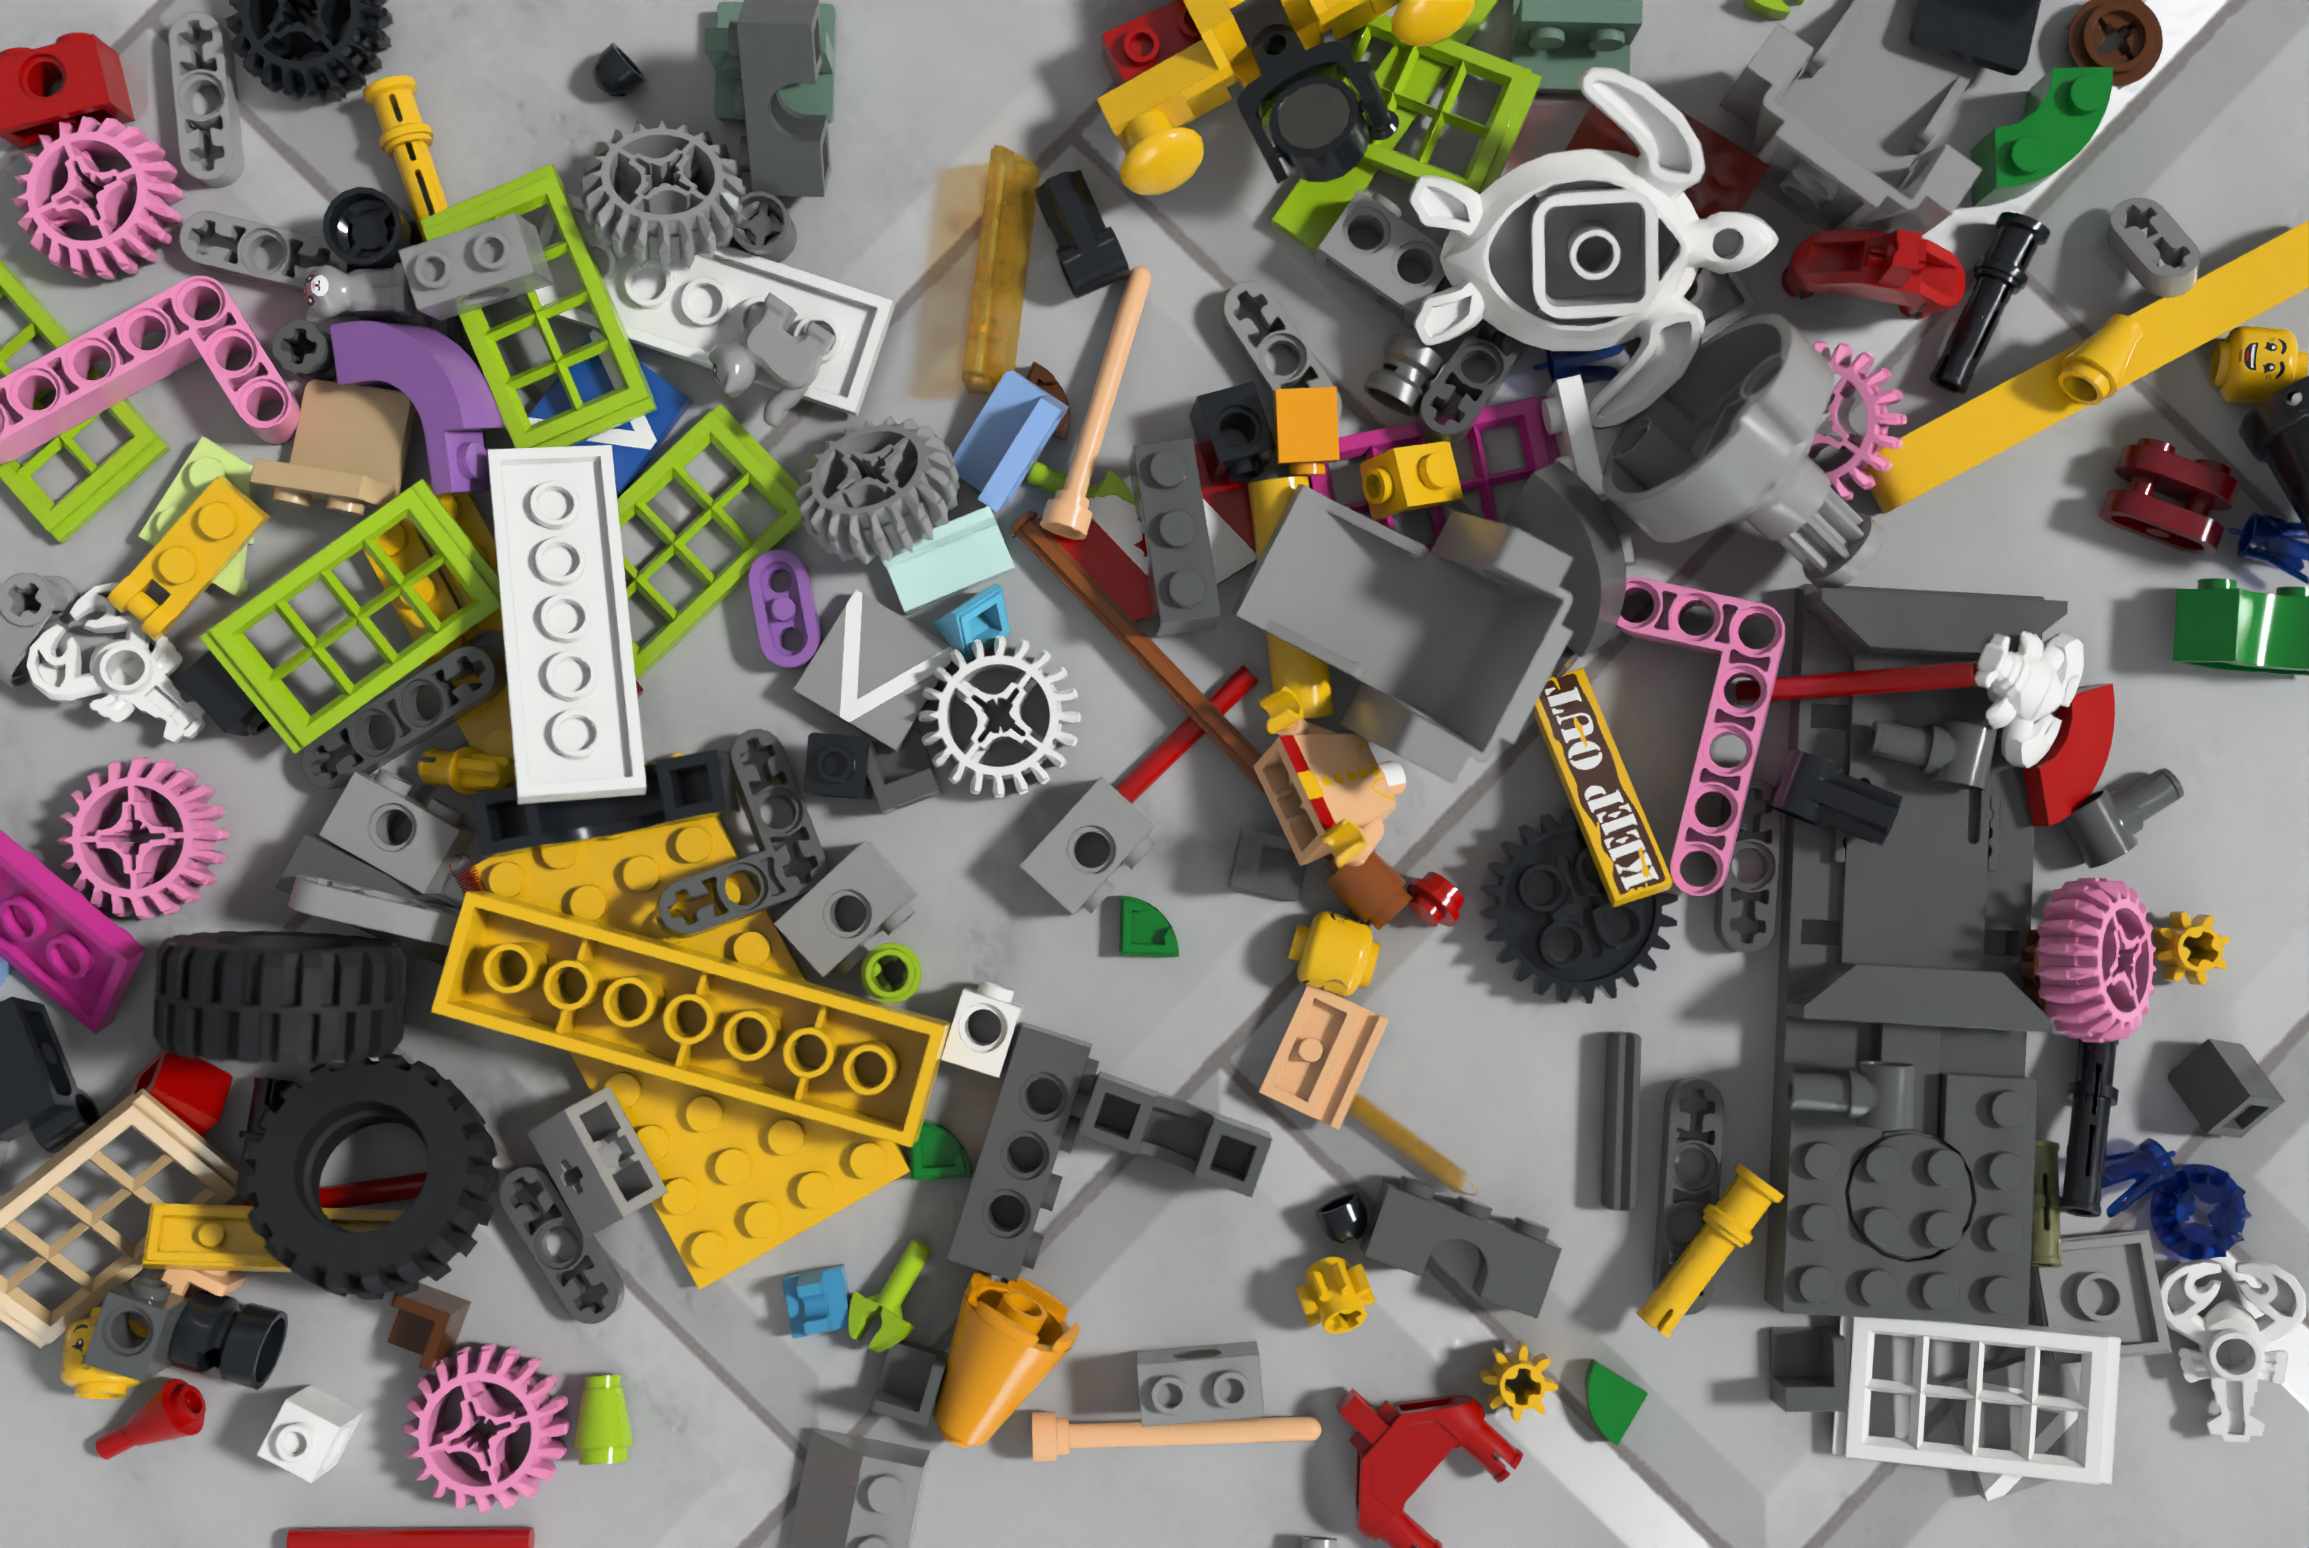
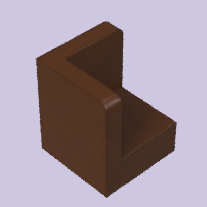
M418 1282V1291L403 1296L394 1294L391 1305L399 1308L387 1342L422 1355L419 1368L431 1372L440 1364L442 1359L445 1357L451 1358L471 1301Z

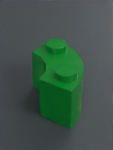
M2113 67L2052 68L2027 91L2024 113L2018 123L1994 128L1971 149V161L1982 168V171L1972 184V207L2000 204L2028 193L2081 152L2095 134L2105 115L2111 95Z
M2208 578L2198 580L2197 589H2177L2172 661L2197 667L2228 671L2309 676V587L2276 588V595L2237 588L2236 580Z

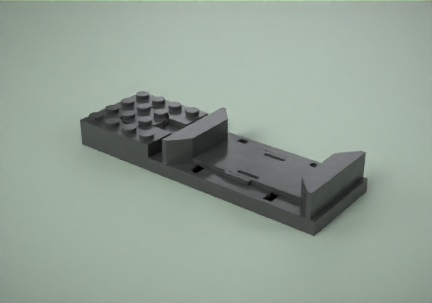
M1803 584L1795 588L1792 676L1971 661L1978 663L1986 644L1991 643L1995 633L2010 637L2008 652L2017 653L2022 632L2027 631L2036 634L2042 641V633L2067 614L2068 601L2044 600V597L1857 586L1818 589L1813 584ZM1982 686L1790 700L1788 754L1791 749H1796L1820 757L1841 767L1843 774L1903 796V801L1883 847L1848 835L1839 829L1821 822L1819 826L1785 815L1769 1185L1785 1197L1780 1203L1772 1202L1768 1207L1764 1300L1782 1313L2011 1326L2029 1325L2038 1080L2025 1077L2027 1031L2051 1032L2052 1020L2022 992L2024 980L2023 976L2019 974L2023 969V959L2020 952L2027 947L2026 937L2029 930H2031L2035 826H2032L2023 767H2016L2007 762L2001 752L2002 738H1996L1986 791H1972L1933 783L1930 781L1931 774L1921 772L1919 765L1866 754L1869 731L1872 723L1876 720L1928 729L1930 725L1940 726L1942 720L1969 722L1992 728L1989 724V719L1987 720L1986 712L1994 702L1988 697V688ZM1811 705L1849 706L1848 729L1811 727ZM1802 919L1840 921L1839 945L1801 943ZM1985 929L2006 930L2005 954L1984 953ZM1860 1061L1915 1065L1913 1129L1889 1130L1860 1127L1856 1125V1119H1847L1844 1112L1790 1110L1787 1105L1788 1074H1844L1846 1069H1857V1062Z

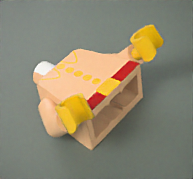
M1284 686L1260 699V707H1263L1270 716V719L1266 722L1267 730L1270 734L1276 733L1279 737L1253 767L1299 865L1309 864L1330 853L1336 858L1335 863L1339 868L1345 864L1354 867L1365 863L1384 835V820L1396 809L1394 797L1401 795L1405 790L1406 776L1403 768L1396 761L1377 763L1366 739L1358 734H1338L1336 731L1305 721L1300 700L1289 687Z

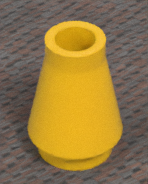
M2123 314L2112 315L2103 327L2061 362L2062 372L2058 377L2061 389L2073 400L2091 406L2098 405L2103 399L2114 396L2135 345L2143 335L2141 326L2129 316Z

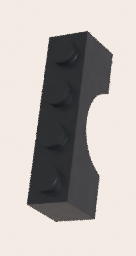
M714 749L655 760L652 763L644 765L647 786L645 795L518 804L516 787L471 795L482 856L503 857L740 812L729 753Z

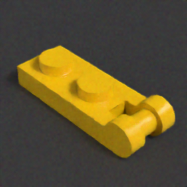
M224 476L216 477L132 573L113 589L107 601L121 613L127 610L143 623L140 629L154 641L159 640L178 622L268 521L270 516ZM155 581L171 594L161 606L145 593Z

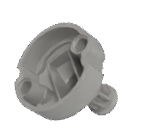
M1762 314L1744 319L1704 342L1684 376L1649 409L1626 422L1616 438L1604 466L1602 479L1604 493L1653 540L1663 543L1683 541L1745 518L1764 538L1771 541L1777 540L1803 565L1805 577L1818 589L1839 588L1861 574L1875 558L1881 548L1884 536L1881 527L1870 516L1862 513L1857 514L1830 488L1829 476L1808 456L1818 424L1831 397L1834 381L1833 370L1830 363L1788 320L1777 314Z

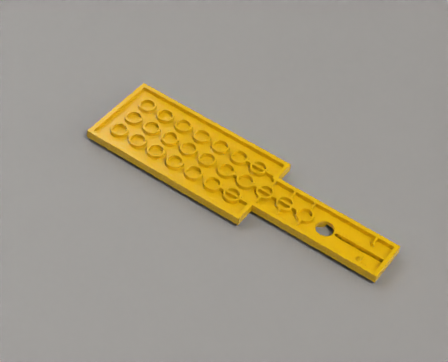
M473 493L436 495L498 575L494 531ZM408 516L376 538V541L404 576L432 557L417 528ZM426 541V543H427L429 549L431 550V552H432V554H433V556H434V555L436 554V552L433 550V548H432V547L429 545V543ZM362 548L384 590L392 586L393 584L367 551ZM442 564L440 569L461 607H464L472 601V598L447 566ZM439 568L412 586L440 622H443L461 609ZM401 594L391 601L413 642L429 632ZM501 607L476 624L475 628L469 629L424 662L426 666H431L456 649L470 646L472 641L482 633L498 632L503 635ZM474 671L461 680L451 681L456 688L463 684L481 683L479 675ZM506 683L504 689L496 697L458 719L457 723L471 747L480 749L486 755L505 756L514 761L508 686ZM678 752L669 758L682 756L684 753ZM718 816L503 857L490 856L471 867L476 868L470 870V872L477 870L472 874L479 872V874L473 875V877L480 875L474 879L481 878L476 883L479 881L483 882L478 883V885L484 883L479 888L486 886L480 890L487 889L485 891L809 982L783 933L774 925L776 920L770 909L690 938L672 937L659 926L656 920L655 908L657 900L669 885L678 880L741 859ZM735 873L727 878L725 884L726 894L735 904L749 905L757 899L758 888L751 876L744 873ZM712 883L703 884L709 891L705 898L687 902L683 894L676 895L677 902L669 910L671 917L682 916L687 925L694 924L692 916L695 912L711 904H714L715 916L723 915L714 901ZM569 1051L592 1095L610 1086L665 1185L668 1193L651 1203L699 1290L910 1172V1163L897 1143Z

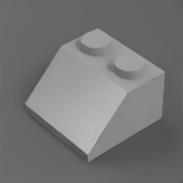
M813 1427L787 1548H911L930 1451Z

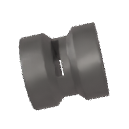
M763 191L750 192L740 197V204L743 206L742 223L739 224V227H736L734 216L729 215V218L733 223V236L742 251L778 263L787 259L794 251L797 242V231L784 204L773 194ZM772 233H774V235H773L771 238L765 240V239H766L767 237H769Z
M1394 334L1390 337L1383 350L1385 361L1382 369L1372 371L1364 386V390L1369 396L1384 406L1404 415L1416 416L1424 397L1422 389L1428 381L1436 379L1444 364V360L1424 344L1412 338Z

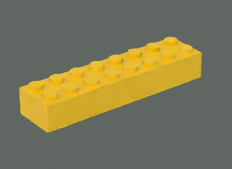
M466 891L431 1010L433 1013L908 1147H912L919 1140L952 1023L487 891Z

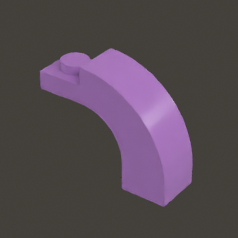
M350 321L329 325L339 386H382L391 384L400 389L414 404L424 428L432 490L435 495L490 491L488 454L484 447L482 431L502 428L499 411L490 387L473 359L447 336L417 324Z

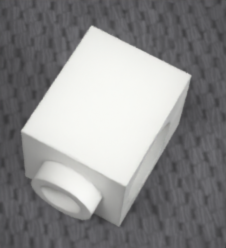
M980 980L977 990L969 987L963 989L941 1060L999 1078L1003 1073L1024 1007L1023 1004L1012 1001L1015 991ZM986 1009L998 1016L1001 1022V1033L998 1039L985 1043L976 1040L969 1030V1019L974 1011Z
M309 1385L284 1401L257 1455L312 1483L337 1465L364 1411L313 1385Z

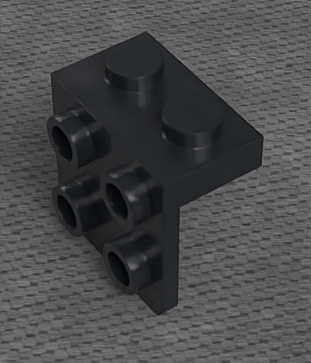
M1917 0L1909 32V40L1916 47L2015 76L2027 64L2041 0Z

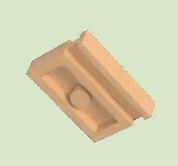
M1307 985L1259 1093L1339 1130L1390 1019L1331 992Z

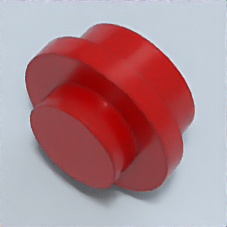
M1428 872L1422 879L1415 878L1407 886L1408 893L1413 897L1409 902V906L1414 914L1426 924L1436 927L1440 923L1451 927L1459 920L1460 914L1458 910L1464 905V898L1459 890L1443 876L1435 872Z

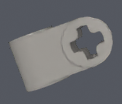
M18 573L10 576L2 584L0 589V680L9 687L18 688L31 680L26 667L29 649L41 634L56 624L66 630L70 622L74 620L69 612L79 599L77 589L70 581L60 576L42 577L35 573ZM19 588L26 589L25 592L17 591ZM53 610H58L61 612L58 614L54 613Z

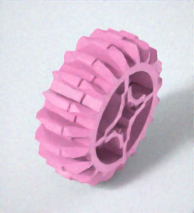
M82 116L79 129L68 122H59L60 138L57 140L48 135H38L44 150L39 156L34 153H23L25 161L32 166L30 173L13 175L17 184L26 189V193L11 199L17 209L26 213L17 224L23 232L33 236L30 244L34 250L44 256L49 255L50 263L61 270L72 269L74 274L85 279H92L96 273L105 280H115L119 268L130 275L138 274L137 258L140 256L149 262H159L157 253L152 247L157 241L163 244L174 243L172 236L165 231L167 223L174 224L183 222L181 214L171 208L170 205L185 198L182 190L176 185L171 184L179 174L175 166L168 161H164L167 156L165 150L156 142H150L147 139V135L137 127L128 126L126 128L117 119L108 117L101 124L93 117ZM104 158L126 159L132 168L123 172H119L116 169L105 172L97 166L96 160ZM75 225H79L82 228L93 226L101 232L103 238L90 241L74 240L67 229Z
M1815 341L1813 347L1830 363L1833 373L1842 376L1835 388L1832 389L1830 400L1824 414L1831 413L1832 417L1826 420L1833 421L1831 430L1840 436L1816 433L1808 456L1815 459L1824 448L1830 445L1838 450H1844L1853 456L1839 468L1826 472L1831 482L1830 488L1832 489L1833 487L1834 491L1844 501H1849L1853 499L1854 494L1851 479L1861 488L1870 490L1875 486V481L1867 468L1871 465L1883 472H1888L1892 468L1893 464L1889 459L1880 455L1883 447L1890 449L1902 448V439L1887 436L1889 425L1901 426L1906 424L1907 417L1905 414L1888 413L1887 406L1898 403L1903 399V395L1897 389L1880 392L1879 389L1892 377V373L1888 369L1880 368L1867 376L1874 362L1872 354L1862 352L1851 363L1853 355L1852 345L1839 343L1831 356L1827 342ZM1856 390L1860 393L1867 412V427L1864 439H1861L1862 436L1851 427L1849 422V411L1856 401L1852 395Z
M135 757L132 759L130 766L126 762L114 761L108 764V776L97 772L87 776L92 792L76 790L70 794L74 802L80 807L78 813L65 812L59 816L66 824L73 825L72 835L61 836L56 841L60 846L73 848L74 855L68 857L61 866L66 870H81V874L72 887L78 891L93 890L90 903L96 907H108L112 904V914L119 917H129L135 911L139 919H153L157 915L158 910L164 915L178 913L180 911V900L185 903H196L201 899L197 884L212 886L218 881L214 873L208 869L209 864H223L228 859L223 852L214 850L216 841H224L231 836L228 830L215 829L214 821L220 819L227 811L222 806H206L215 790L210 785L201 784L195 786L198 774L192 769L183 768L177 772L174 761L159 759L153 764L148 757ZM158 793L167 798L175 807L183 827H176L167 819L165 804L159 803ZM122 803L120 819L114 826L108 828L112 815ZM140 833L165 834L164 839H153L149 843L140 844V842L124 841L126 837L140 836ZM182 847L177 863L161 879V874L166 873L168 857L174 850ZM107 849L114 850L122 858L124 873L130 874V881L125 879L114 867Z
M2079 878L2077 881L2064 882L2062 888L2053 890L2050 897L2051 903L2045 904L2042 910L2044 923L2037 926L2040 939L2039 947L2034 949L2038 955V968L2035 974L2040 976L2041 982L2038 994L2040 998L2046 999L2045 1013L2049 1018L2054 1019L2057 1031L2066 1033L2068 1038L2081 1039L2082 1042L2092 1043L2128 1039L2132 1031L2139 1030L2142 1024V1016L2147 1015L2150 1009L2148 997L2155 991L2152 985L2153 972L2157 970L2153 965V953L2156 947L2152 945L2150 936L2153 926L2151 923L2146 922L2147 909L2144 903L2139 902L2135 889L2127 888L2124 881H2111L2109 878Z
M495 1343L484 1345L479 1355L470 1346H467L456 1353V1362L445 1357L435 1367L436 1375L426 1374L418 1381L417 1386L423 1395L412 1397L406 1405V1409L418 1418L405 1423L401 1432L409 1437L418 1438V1442L406 1450L405 1458H423L425 1465L416 1473V1480L423 1481L433 1475L439 1481L434 1487L433 1498H441L450 1489L456 1491L454 1496L455 1509H463L469 1504L473 1496L475 1497L479 1513L488 1512L494 1506L496 1499L504 1509H509L518 1502L519 1493L526 1498H531L540 1490L539 1480L549 1481L557 1472V1468L552 1460L561 1459L568 1449V1446L557 1437L566 1434L571 1429L572 1422L566 1418L555 1417V1413L568 1405V1397L561 1395L553 1398L550 1397L548 1391L558 1382L557 1375H548L542 1381L534 1375L541 1366V1358L533 1357L522 1367L518 1365L520 1360L519 1347H510L500 1360ZM494 1384L509 1390L521 1403L511 1404L503 1401L498 1396ZM461 1385L465 1397L460 1402L462 1420L452 1429L445 1431L447 1404L455 1389ZM484 1417V1424L489 1420L493 1421L495 1425L508 1421L492 1437H489L490 1431L484 1435L480 1429L466 1433ZM530 1423L531 1441L528 1453L523 1463L513 1468L510 1455L514 1452L512 1435L523 1425ZM463 1451L470 1453L478 1462L480 1470L464 1462L455 1452Z

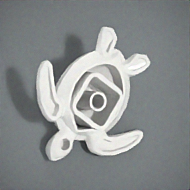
M1592 67L1579 77V87L1582 94L1629 136L1638 147L1640 156L1634 157L1617 151L1589 148L1552 152L1522 163L1496 180L1480 195L1467 186L1443 177L1419 176L1410 192L1409 202L1421 224L1427 227L1451 230L1444 242L1439 259L1445 276L1452 287L1428 295L1421 304L1413 326L1425 346L1438 345L1454 339L1475 327L1482 319L1499 331L1524 344L1549 351H1594L1618 346L1637 337L1641 338L1639 348L1627 365L1587 405L1592 428L1604 429L1619 426L1649 409L1684 376L1701 348L1705 327L1702 311L1684 298V295L1694 281L1698 269L1707 268L1718 274L1746 269L1762 261L1776 247L1779 238L1762 218L1750 213L1721 211L1710 215L1706 219H1699L1684 191L1701 181L1705 170V162L1701 143L1682 112L1646 83L1614 68Z

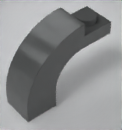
M1560 461L1533 472L1502 518V521L1507 525L1513 526L1573 557L1559 587L1568 591L1573 597L1572 605L1561 624L1572 630L1573 633L1551 673L1556 679L1562 677L1572 667L1578 657L1582 658L1607 643L1620 618L1626 591L1625 556L1617 528L1608 510L1594 491Z

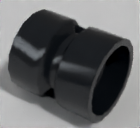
M356 187L343 191L331 201L324 214L323 233L327 245L337 257L352 266L354 270L393 268L396 263L402 262L399 250L423 243L414 219L386 194L374 188Z
M204 1289L199 1290L188 1301L176 1325L170 1348L171 1365L175 1368L205 1376L219 1369L221 1378L224 1381L258 1390L270 1378L281 1355L287 1334V1314L284 1311L255 1303H250L241 1310L239 1309L238 1301L233 1297L226 1295L217 1296Z

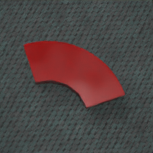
M2113 683L2094 684L2078 689L2069 707L2060 705L2055 710V717L2062 720V723L2051 748L2036 765L2030 768H2023L2032 826L2050 827L2066 819L2085 802L2098 783L2108 759L2114 732L2115 698Z

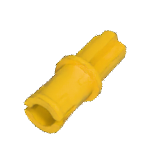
M461 747L456 751L429 748L423 752L422 756L436 761L434 763L418 761L417 764L419 777L425 784L452 787L456 792L464 795L476 794L480 790L495 791L505 787L511 788L516 784V777L513 773L515 766L511 758L486 755L475 747Z

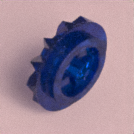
M2187 1164L2172 1170L2163 1177L2152 1195L2150 1218L2155 1234L2166 1248L2181 1257L2191 1260L2227 1257L2226 1251L2235 1243L2245 1240L2242 1231L2245 1221L2252 1217V1215L2246 1209L2243 1197L2246 1191L2236 1184L2229 1176L2230 1173L2206 1164ZM2193 1195L2201 1202L2207 1204L2220 1203L2214 1206L2215 1210L2208 1214L2211 1231L2203 1224L2197 1222L2185 1223L2190 1220L2189 1216L2196 1212Z

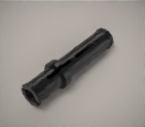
M2078 1039L2079 1047L2075 1081L2068 1083L2067 1098L2073 1102L2066 1151L2063 1194L2059 1210L2075 1216L2099 1217L2102 1209L2100 1208L2107 1152L2110 1107L2117 1105L2119 1090L2113 1087V1078L2119 1039L2103 1043L2082 1042L2081 1039Z

